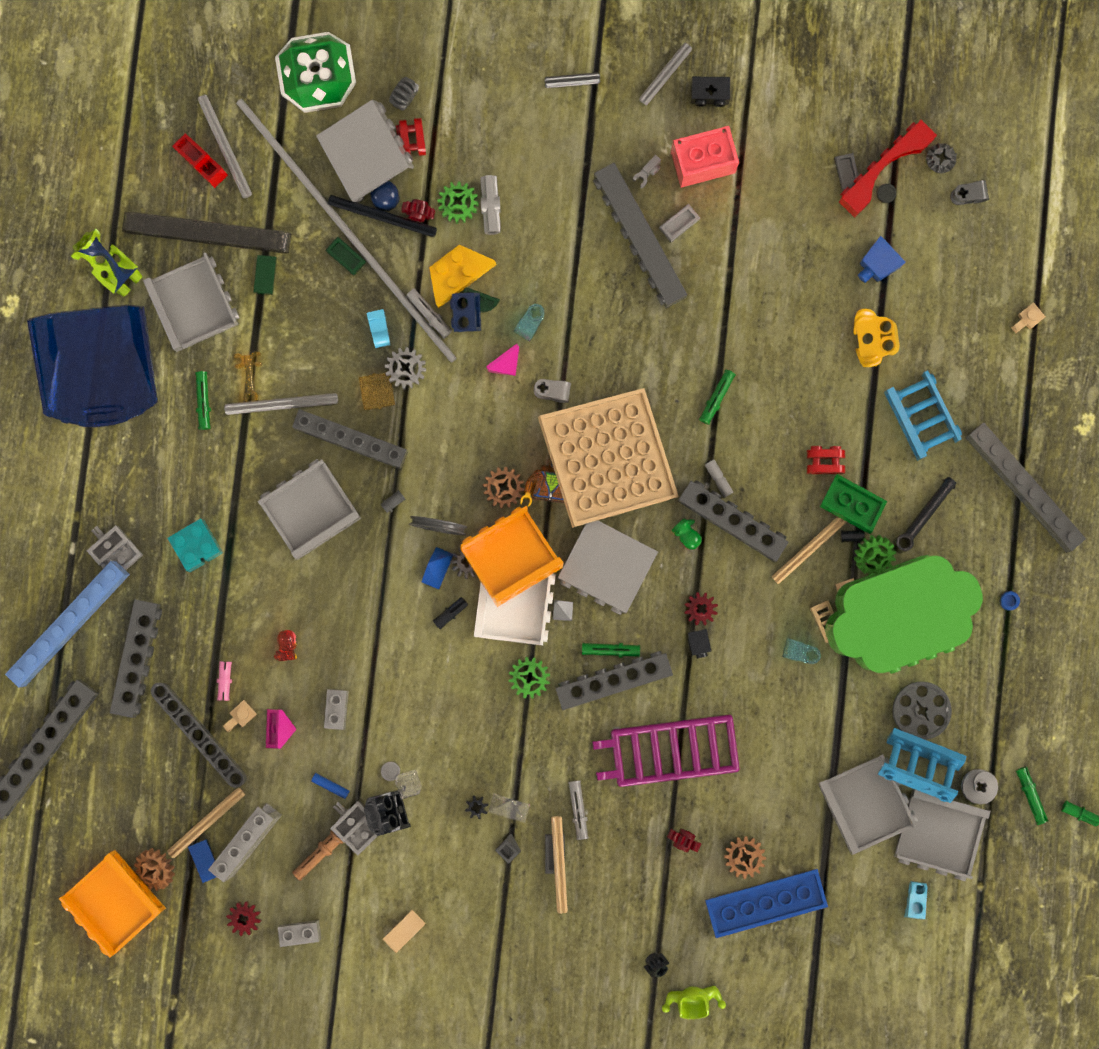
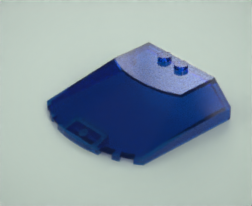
M128 304L53 312L27 320L44 415L58 419L66 424L71 423L82 427H104L123 423L139 416L158 402L144 306Z

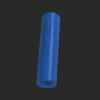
M317 773L314 774L311 782L346 799L350 792Z

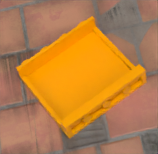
M527 506L514 509L510 516L499 518L495 521V525L482 528L478 535L465 538L460 545V550L497 607L563 568V561L555 555L528 513Z
M116 850L107 854L94 869L65 895L59 898L62 902V907L66 911H70L74 916L75 922L87 931L88 937L100 946V951L104 955H108L109 958L115 955L166 909Z

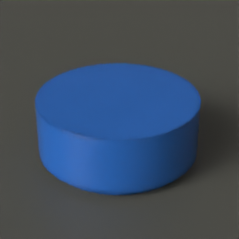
M1008 591L1000 596L999 602L1003 609L1010 611L1019 606L1020 598L1017 593Z

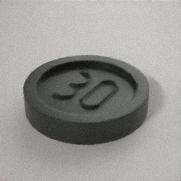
M883 184L877 191V197L883 203H890L896 197V189L891 184Z

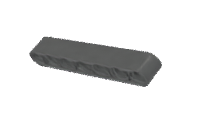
M154 684L151 688L152 697L228 785L234 788L243 786L247 780L245 772L168 684ZM160 686L165 688V694L162 697L157 694V689ZM173 700L178 704L176 711H172L169 708V704ZM185 715H188L191 719L188 726L182 723V718ZM198 729L203 732V738L200 741L194 736ZM210 744L216 747V752L213 755L207 752V747ZM223 758L229 762V766L225 770L220 767V761ZM235 773L241 776L239 784H235L232 780Z

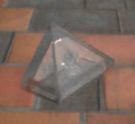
M493 793L488 812L525 823L531 804Z

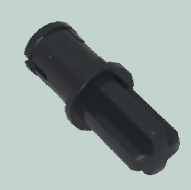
M460 597L450 607H445V611L432 621L441 630L449 621L455 620V616L465 609L468 603L464 598Z

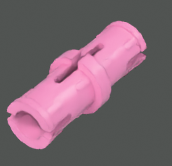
M219 662L217 700H223L224 692V701H230L232 662H226V669H224L225 662Z

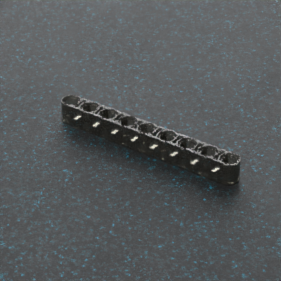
M124 212L122 232L128 234L284 254L289 253L292 235L284 231L137 212Z

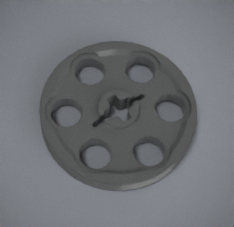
M410 516L412 522L409 523L410 526L466 536L464 530L467 529V526L433 518Z
M914 682L899 691L894 699L892 712L894 721L901 731L927 740L940 735L947 728L951 719L952 709L948 696L940 687L929 682ZM919 686H924L927 689V694L924 697L918 696L916 692ZM904 695L910 698V704L906 707L900 703V698ZM938 695L942 696L944 700L943 705L940 707L935 706L933 702L934 697ZM919 705L926 707L927 710L924 711L925 716L917 713ZM903 715H908L911 719L910 724L907 726H903L900 722V718ZM936 715H941L944 718V723L941 726H937L934 723ZM922 724L927 727V733L923 736L917 732L918 726Z

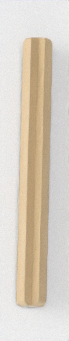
M836 517L772 576V579L777 584L781 583L838 531L846 521Z
M240 788L234 790L167 850L170 857L175 858L243 798L245 796L244 792Z
M553 816L551 824L557 912L562 914L568 911L562 817Z

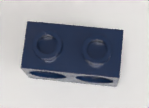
M480 293L452 294L450 307L453 309L451 326L454 328V332L481 331ZM463 298H466L468 301L465 308L462 306ZM464 317L469 321L467 327H464L462 323Z

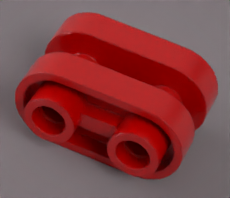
M415 118L413 125H407L406 120H400L399 125H396V132L404 142L403 148L405 151H408L410 155L411 151H418L419 156L426 155L422 119ZM416 132L417 143L410 144L408 133Z
M811 446V450H807V459H813V465H807V474H845V465H839V459H845V450H841V446H831L830 449H822V446ZM820 459H832V465H820Z

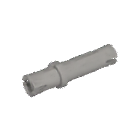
M415 288L408 292L406 297L429 321L428 324L434 327L443 339L452 332V329L442 320V316L431 308Z
M580 780L568 782L574 816L572 823H575L576 840L589 838L586 826L588 819L585 817Z

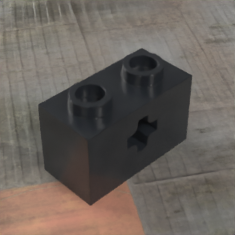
M692 76L691 104H695L698 107H704L706 104L724 107L729 104L730 77ZM708 90H712L713 95H709Z

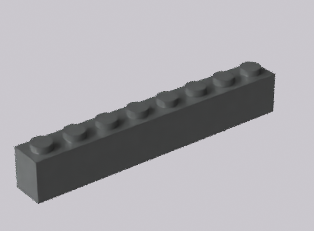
M612 163L595 172L593 183L597 190L600 189L602 191L604 204L610 206L613 211L611 216L615 223L619 222L623 238L629 240L631 253L639 258L640 262H638V265L642 272L646 271L650 287L656 289L658 293L656 297L660 305H664L667 309L685 299L687 293L616 164Z
M985 423L980 424L965 437L1066 553L1073 551L1086 539Z

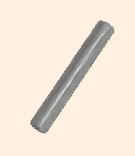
M684 43L640 96L639 100L641 103L648 105L691 52L692 47Z

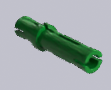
M725 369L710 400L706 401V407L699 418L704 424L710 425L716 411H719V405L736 376L732 371Z
M199 371L195 372L198 429L208 430L211 429L209 415L211 407H209L207 372ZM202 383H203V398H202V391H201V384H202ZM202 403H204L205 418H203Z
M582 643V655L619 656V658H622V656L640 657V645ZM613 650H630V651H613Z
M1025 766L1015 770L1021 783L1020 788L1026 795L1036 824L1041 825L1048 822L1049 820L1035 788L1036 783L1033 782L1028 767Z

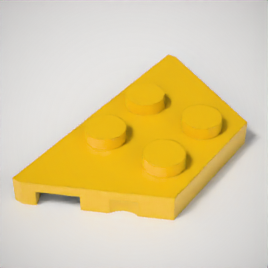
M458 245L430 266V275L437 307L443 306L452 298V294L460 293L497 265L495 260L462 245Z

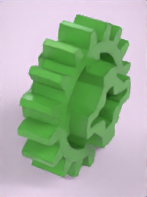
M458 181L457 186H454L451 182L450 188L444 186L445 193H439L442 199H437V202L442 205L438 209L439 211H444L442 217L448 216L449 222L455 219L456 224H458L459 219H462L465 223L466 217L472 219L471 213H477V209L474 206H479V202L474 200L478 198V195L473 194L474 188L468 190L467 183L461 186L460 181ZM447 197H448L449 200H450V203H449L448 206L446 207L445 202H446V199H447ZM469 198H470L471 204H470V207L468 208L467 205H466V202H467V201L469 200ZM455 200L461 201L462 205H455Z
M870 535V540L863 539V545L858 543L860 549L854 551L857 555L854 557V560L857 562L856 566L864 574L868 573L870 575L884 570L886 567H892L890 562L896 561V558L893 556L896 554L894 545L887 537L882 538L881 535H878L875 539L873 535Z
M525 657L524 663L519 659V666L513 665L512 667L515 671L509 672L513 676L512 679H509V682H514L511 689L517 688L516 694L519 695L522 692L523 698L530 694L531 699H533L535 693L541 696L540 690H547L544 684H550L546 680V677H549L550 674H545L548 667L542 668V661L538 664L535 663L536 658H533L531 662L528 657ZM529 665L527 671L523 673L518 672L523 666ZM536 667L540 669L542 677L536 675ZM531 672L532 676L535 679H539V681L534 680L528 684L526 683L527 680L524 677H520V675H528ZM516 678L523 681V689L518 685ZM535 683L541 684L536 690L530 691L531 686Z

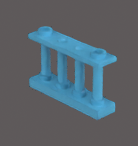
M929 371L922 374L923 380L900 391L892 387L884 392L917 461L926 457V452L931 447L950 438H953L955 443L962 439V432L959 426L954 424L936 388V379ZM926 386L928 387L932 397L909 408L903 407L901 403L903 397ZM936 404L940 412L939 415L918 425H912L909 419L912 414ZM942 421L945 422L949 431L926 442L920 441L918 437L919 432Z
M893 728L886 742L893 746L889 764L884 763L878 775L887 780H893L939 798L943 802L951 803L958 794V791L951 789L955 770H960L967 756ZM900 749L911 753L907 771L896 767ZM919 756L929 760L925 778L914 774ZM937 763L947 767L943 785L933 782Z

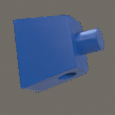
M880 236L861 260L860 265L864 269L858 274V277L864 283L871 277L879 282L900 269L906 262Z

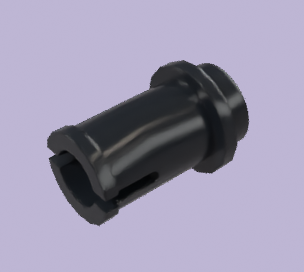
M841 530V543L858 542L861 544V542H864L865 532L863 530Z

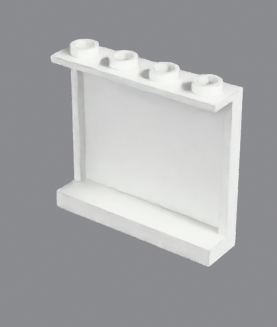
M553 573L498 607L481 583L474 637L543 646V642H547L548 630H545V625L550 623L551 611H547L548 603L552 604L553 592H550V585L555 584L556 573Z

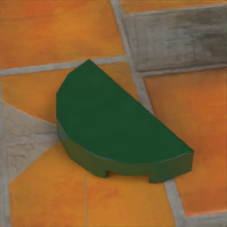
M468 287L463 292L480 293V309L482 313L491 311L500 301L498 298Z

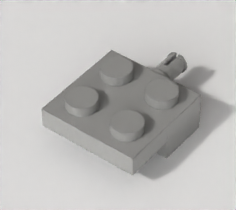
M115 525L106 534L98 526L92 529L91 532L99 540L87 552L103 569L110 561H117L127 570L143 556L119 526Z
M360 800L347 810L338 801L333 808L341 816L330 829L358 856L378 836L369 829L364 812L365 805Z

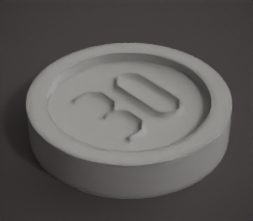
M387 762L381 768V775L387 781H394L400 775V767L395 762Z

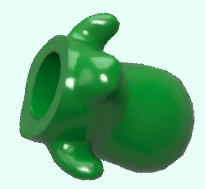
M684 518L671 531L675 536H680L679 540L684 547L693 550L701 544L702 537L696 530L691 528L695 520Z

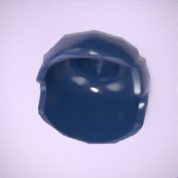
M390 181L385 182L370 192L374 207L382 211H391L396 208L400 200L396 185Z

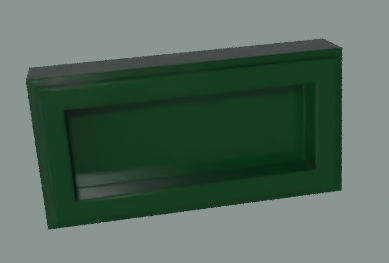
M339 237L325 250L353 276L366 264V261Z
M257 255L254 294L273 295L277 257Z

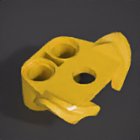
M860 309L857 311L853 334L858 335L859 348H856V354L863 367L876 366L881 363L882 357L895 355L899 351L897 325L887 317L877 316L870 309ZM890 323V324H891L890 330L887 331V332H884V331H883V326H884V324ZM867 333L873 336V341L870 344L863 342V336ZM892 341L893 348L886 351V343Z

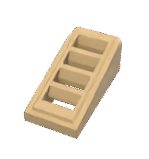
M829 600L810 608L825 643H828V639L823 626L826 625L827 620L821 622L820 619L827 615L831 616L834 613ZM824 608L827 609V612L818 615L817 611Z

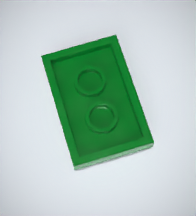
M836 474L820 507L871 534L887 501Z

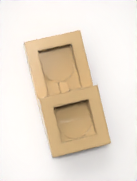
M411 910L382 940L397 953L426 923Z

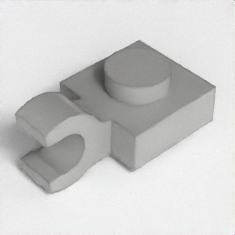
M655 155L639 173L634 175V182L638 178L643 180V183L640 185L641 189L646 186L648 176L650 174L654 176L659 171L661 159Z

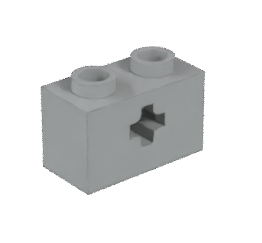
M327 689L324 728L345 730L349 691Z
M319 920L280 925L278 927L280 947L319 942L321 940Z

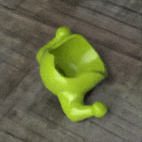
M690 986L683 991H670L667 994L665 1005L662 1006V1011L665 1013L669 1012L671 1003L675 1002L678 1004L679 1016L681 1018L701 1019L709 1015V1001L712 998L718 1001L720 1009H724L726 1003L722 1000V996L716 986H709L703 989Z

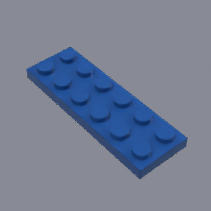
M817 868L705 899L715 938L828 907Z

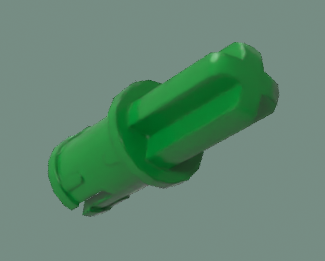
M1067 800L1064 802L1061 812L1077 818V821L1082 820L1095 827L1099 825L1098 815L1085 810L1084 806L1079 807Z

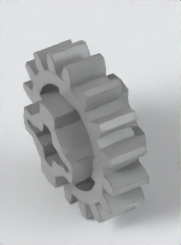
M406 347L405 352H402V349L399 348L398 354L392 352L393 358H387L390 364L385 365V368L389 369L386 372V376H392L389 381L390 383L396 381L395 387L401 384L403 389L406 388V385H409L412 389L413 383L420 385L418 379L425 378L422 372L424 373L427 370L422 366L426 362L420 361L422 355L416 356L417 351L415 349L410 352L409 348ZM404 356L412 357L409 360L402 359ZM396 362L398 364L397 370L393 372V366ZM401 363L405 366H409V371L411 374H409L405 370L402 372L403 368ZM418 364V373L415 375L414 367ZM402 377H407V378H409L410 380L404 381V380H400V379H401Z

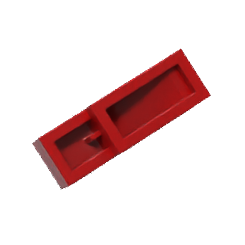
M186 133L172 146L214 188L228 176L224 169Z

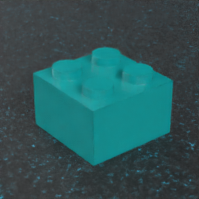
M201 518L167 538L187 572H192L204 565L205 562L201 560L202 558L209 562L223 554L206 522Z

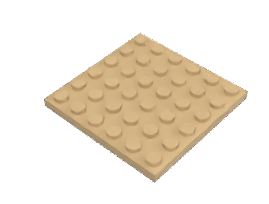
M644 388L538 417L572 528L679 497Z

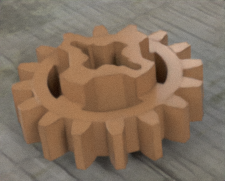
M498 467L497 473L490 471L491 478L485 477L488 484H483V487L487 488L484 491V495H489L487 501L493 500L494 507L499 503L500 509H503L504 504H507V507L510 508L511 502L516 505V498H522L519 493L524 492V488L520 487V485L524 484V481H518L521 475L517 474L515 476L514 469L508 472L507 467L504 468V471H501ZM506 475L504 479H495L498 476ZM512 480L516 482L517 490L511 487ZM507 482L509 490H504L500 494L501 489L499 485H504ZM491 485L497 490L495 497L491 492ZM509 495L512 497L508 500H502L504 496Z
M744 836L743 841L739 837H736V843L730 841L732 847H726L725 849L729 853L724 855V858L728 859L725 865L731 866L729 872L736 871L735 876L739 877L742 874L743 879H746L747 874L753 878V872L760 874L761 872L758 868L765 867L761 862L766 860V857L762 856L765 849H759L761 843L754 844L755 839L752 837L748 841L747 836ZM744 844L753 846L755 850H747ZM737 848V855L732 858L733 852ZM742 850L747 855H750V857L747 858V863H745L744 860H740V858L743 857ZM758 857L757 863L753 867V860ZM741 864L746 870H740L735 865Z
M153 848L143 851L136 857L137 862L134 863V866L138 868L134 872L139 874L140 879L145 884L149 885L150 890L153 888L156 891L159 889L163 890L173 881L172 877L175 876V873L171 871L175 867L169 864L172 860L165 858L166 853L161 855L160 849L155 852Z

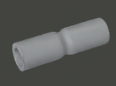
M715 459L705 464L723 498L734 493Z

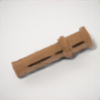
M332 830L330 831L331 834L324 841L318 843V848L292 871L298 880L301 881L326 855H331L332 851L339 844L344 843Z

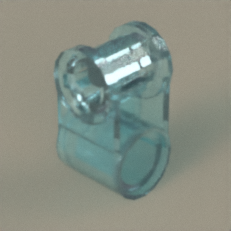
M539 304L531 305L513 332L530 342L544 319V308ZM537 309L540 310L539 314L541 316H536L534 318L533 313L531 311H536Z
M787 638L782 657L798 662L815 664L820 660L821 653L816 647ZM814 650V654L817 657L812 658L810 661L809 656H806L807 652Z

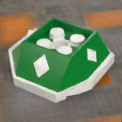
M330 32L291 38L275 56L281 95L304 113L342 107L356 85L350 45ZM313 66L320 67L318 72H311V68Z

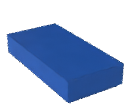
M206 839L189 846V851L202 883L216 878L208 870L215 862V857L208 840Z

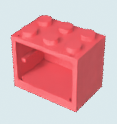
M729 126L673 140L671 155L681 188L736 173L739 159Z

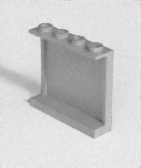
M375 100L369 101L316 135L350 199L356 203L364 200L363 196L407 168H415L412 164V156L403 148L404 142L402 138L396 135L394 131L395 125L385 115V107L381 102Z
M203 253L204 257L157 278L151 279L149 277L143 280L172 348L176 352L239 325L237 321L240 318L236 308L232 309L229 303L232 301L228 291L224 292L222 287L225 284L220 273L216 274L214 268L217 265L213 257H209L207 253Z
M314 460L308 465V469L297 471L292 475L293 479L288 482L286 480L282 481L276 486V490L265 492L260 496L261 499L257 501L296 560H299L361 519L323 460Z
M594 521L584 526L558 579L561 580V585L569 589L571 586L577 588L578 594L586 598L588 595L594 597V602L601 606L607 604L612 607L611 611L619 615L622 612L626 614L658 551L600 521Z
M883 754L818 784L851 855L917 826L915 823L918 821L914 811H910L907 806L909 800L906 794L901 793L898 787L901 784L878 775L883 764H889V758H885Z
M912 789L908 808L910 811H914L918 820L915 822L917 826L900 833L894 857L899 858L898 862L910 865V862L917 863V868L928 870L929 867L934 868L936 873L941 875L955 874L954 878L966 881V878L973 879L971 872L986 818L989 819L990 811L956 801L951 803L943 802L939 798Z
M268 803L262 809L257 807L208 870L222 882L234 877L282 814Z

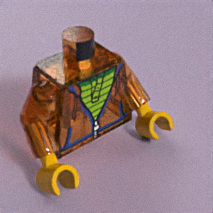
M551 458L549 466L541 465L540 470H535L527 479L523 492L525 495L522 496L520 505H522L523 499L529 500L528 507L531 505L532 499L564 503Z

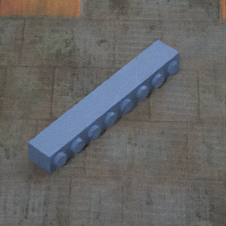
M110 561L5 675L18 688L27 686L130 574L117 561Z

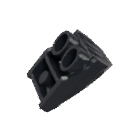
M401 790L367 798L364 807L369 829L377 836L411 827L407 818Z

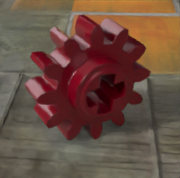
M413 199L412 202L406 201L402 204V213H406L411 220L424 222L425 219L433 220L435 215V209L428 206L429 204L425 201Z
M697 592L695 595L696 599L692 596L688 597L691 603L684 604L686 607H689V610L685 611L684 614H690L691 616L688 621L695 619L696 626L700 621L706 626V620L708 619L710 622H713L714 620L711 615L718 614L716 611H713V608H716L718 604H712L711 602L714 600V597L707 599L706 592L703 594V597H700V594ZM704 605L706 607L704 609L706 612L697 613L696 610L698 608L696 606Z
M680 828L679 832L670 829L667 836L674 841V847L687 853L690 849L698 852L702 845L695 840L696 835L685 829Z
M248 901L244 903V906L238 902L236 904L237 909L235 907L230 908L233 914H229L226 917L231 919L227 926H234L232 933L239 930V935L243 936L244 931L251 935V928L258 930V926L255 923H260L262 920L256 916L261 911H254L255 904L248 907ZM241 914L248 917L247 923L240 921Z

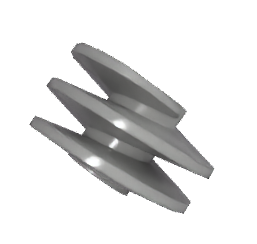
M974 769L963 777L961 789L965 798L970 802L987 804L997 795L998 782L995 776L988 771ZM977 783L983 784L982 790H976V787H978Z

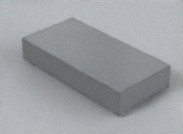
M687 204L662 224L659 229L670 242H673L698 222L700 217Z

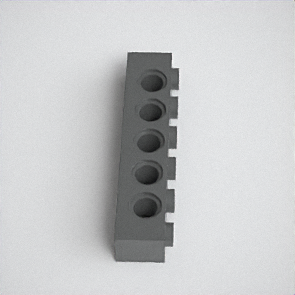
M300 409L292 426L294 430L398 469H402L408 454L407 449Z
M697 480L695 482L690 481L679 498V503L771 561L777 562L789 543L785 540L787 538L785 535L778 531L776 533L769 530L770 526L762 521L760 523L753 520L754 516L747 511L742 513L737 510L738 506L733 502L727 501L726 503L721 500L722 496L713 490L711 492L704 489L705 485ZM704 495L707 502L701 505L697 502L696 497ZM720 505L723 508L722 514L716 515L713 512V506ZM731 515H736L739 518L737 525H732L729 522ZM747 525H752L755 528L754 535L746 533L745 528ZM764 535L769 536L772 540L769 546L762 543Z
M134 599L110 709L111 714L136 718L141 712L142 704L139 702L146 689L144 679L148 677L150 671L148 661L149 658H152L154 652L152 642L158 634L157 620H160L162 616L160 604ZM144 616H148L150 619V623L146 627L141 624ZM140 635H144L146 641L140 646L137 643V638ZM135 654H140L141 662L136 665L133 662V657ZM133 672L137 675L135 683L129 681V675ZM128 691L133 694L131 702L125 700V694Z
M661 651L650 654L651 658L643 660V657L633 659L632 664L627 666L624 663L614 665V670L608 672L605 668L595 671L596 675L589 678L587 674L576 677L577 682L570 683L567 680L558 683L559 687L555 689L562 710L672 676L673 673L667 654H662ZM647 663L655 665L654 673L648 674L645 671ZM630 668L637 671V677L634 680L628 679L626 675L627 670ZM611 674H615L619 678V682L615 686L610 685L608 682V677ZM593 680H597L601 684L600 689L596 692L592 691L589 686ZM574 686L581 687L582 695L580 697L572 696L571 689Z

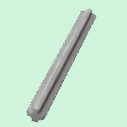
M202 95L198 97V102L242 197L248 198L252 195V192L207 95Z
M332 393L225 404L224 411L225 414L231 415L331 405L338 403V395Z

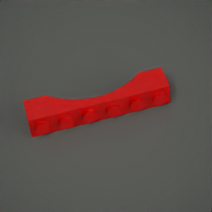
M922 120L917 124L913 122L906 129L908 133L904 137L900 135L893 142L894 147L885 149L880 155L881 159L878 162L873 161L867 167L868 172L864 176L860 174L853 181L855 185L851 189L847 187L840 194L842 198L839 203L854 218L870 203L875 180L887 165L901 157L920 154L937 137Z

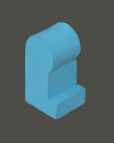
M384 310L368 312L367 318L375 348L390 345Z
M910 881L904 917L925 919L927 902L926 883Z

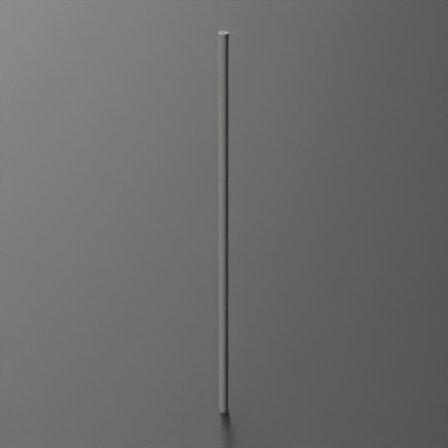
M238 100L236 104L446 358L451 363L454 362L457 358L328 204L326 199L244 100Z

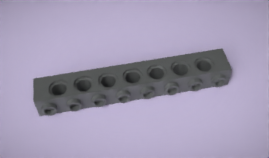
M82 680L72 681L66 689L68 691L67 694L57 700L55 710L46 715L43 720L45 723L41 729L37 728L31 736L33 738L29 744L26 743L20 750L21 756L18 760L14 759L8 767L10 770L6 776L2 775L0 777L1 820L7 819L99 695L96 690ZM73 696L79 698L77 706H73L71 703ZM63 711L68 716L65 722H62L59 718L60 713ZM50 727H53L56 731L53 738L48 735ZM38 743H42L44 746V751L41 754L36 750ZM26 759H30L32 761V767L30 769H27L25 767ZM15 774L19 775L21 778V781L18 785H16L13 782V777ZM3 790L9 793V798L6 801L1 797Z

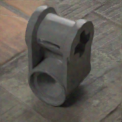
M981 180L958 185L950 194L951 202L955 205H964L988 201L989 195L986 181Z

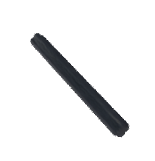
M330 195L328 199V204L417 233L430 237H435L437 233L436 227L334 195Z

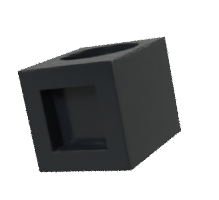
M707 629L686 633L691 656L696 655L698 659L707 657V652H712Z

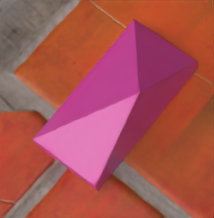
M515 344L487 365L488 372L516 376L519 355L518 344Z
M267 709L266 748L281 749L296 731V728L283 710Z

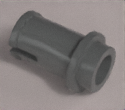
M397 490L388 499H383L380 505L386 513L393 512L392 509L406 499Z

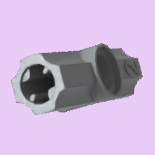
M486 175L481 177L480 180L484 233L496 235L501 233L499 215L501 209L497 176Z

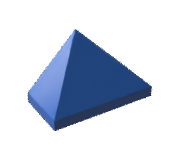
M436 547L427 564L422 583L440 589L453 554Z

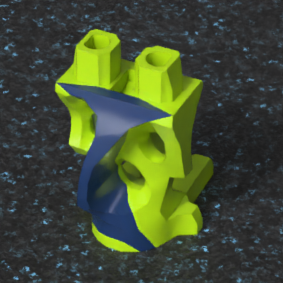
M96 228L92 232H86L73 245L75 251L71 257L76 260L80 258L87 260L93 267L91 273L102 285L113 294L117 292L125 297L131 289L124 282L130 278L136 284L143 277L137 270L138 266L113 244L108 252L102 246L100 232ZM113 254H117L120 257V262H115ZM101 255L105 258V261L98 263L95 258ZM101 271H106L108 273V277H102Z

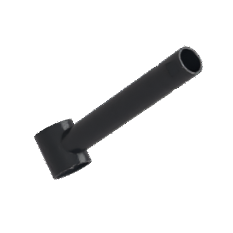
M950 477L942 480L944 482L904 534L894 539L895 551L904 553L913 547L914 538L951 490L955 489L957 484L955 480ZM900 539L907 541L906 548H902L899 545Z

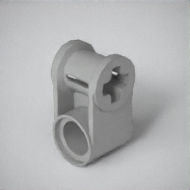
M540 379L535 383L534 394L540 399L568 403L571 383ZM541 385H544V388L547 390H545L544 393H541L540 389L537 388H540Z

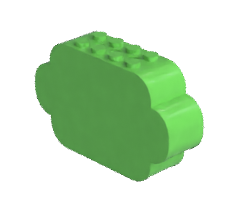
M928 555L919 556L844 584L838 590L835 597L837 612L833 613L826 622V637L829 645L836 653L855 658L860 667L876 673H896L901 670L902 666L908 665V667L917 665L919 664L918 660L936 658L937 653L952 652L956 646L965 643L971 636L973 629L970 616L974 615L982 605V591L977 579L972 574L965 571H954L950 562L945 558Z

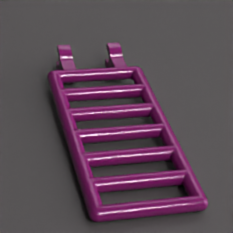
M732 715L613 729L611 731L612 739L592 742L594 750L613 747L616 770L596 772L598 781L617 778L619 787L735 773L740 770ZM726 723L731 765L720 767L715 724ZM707 725L712 768L701 769L696 727ZM688 728L693 770L682 771L676 729ZM669 730L674 773L663 774L657 732ZM650 733L655 775H643L638 734ZM631 735L636 777L624 779L619 736Z

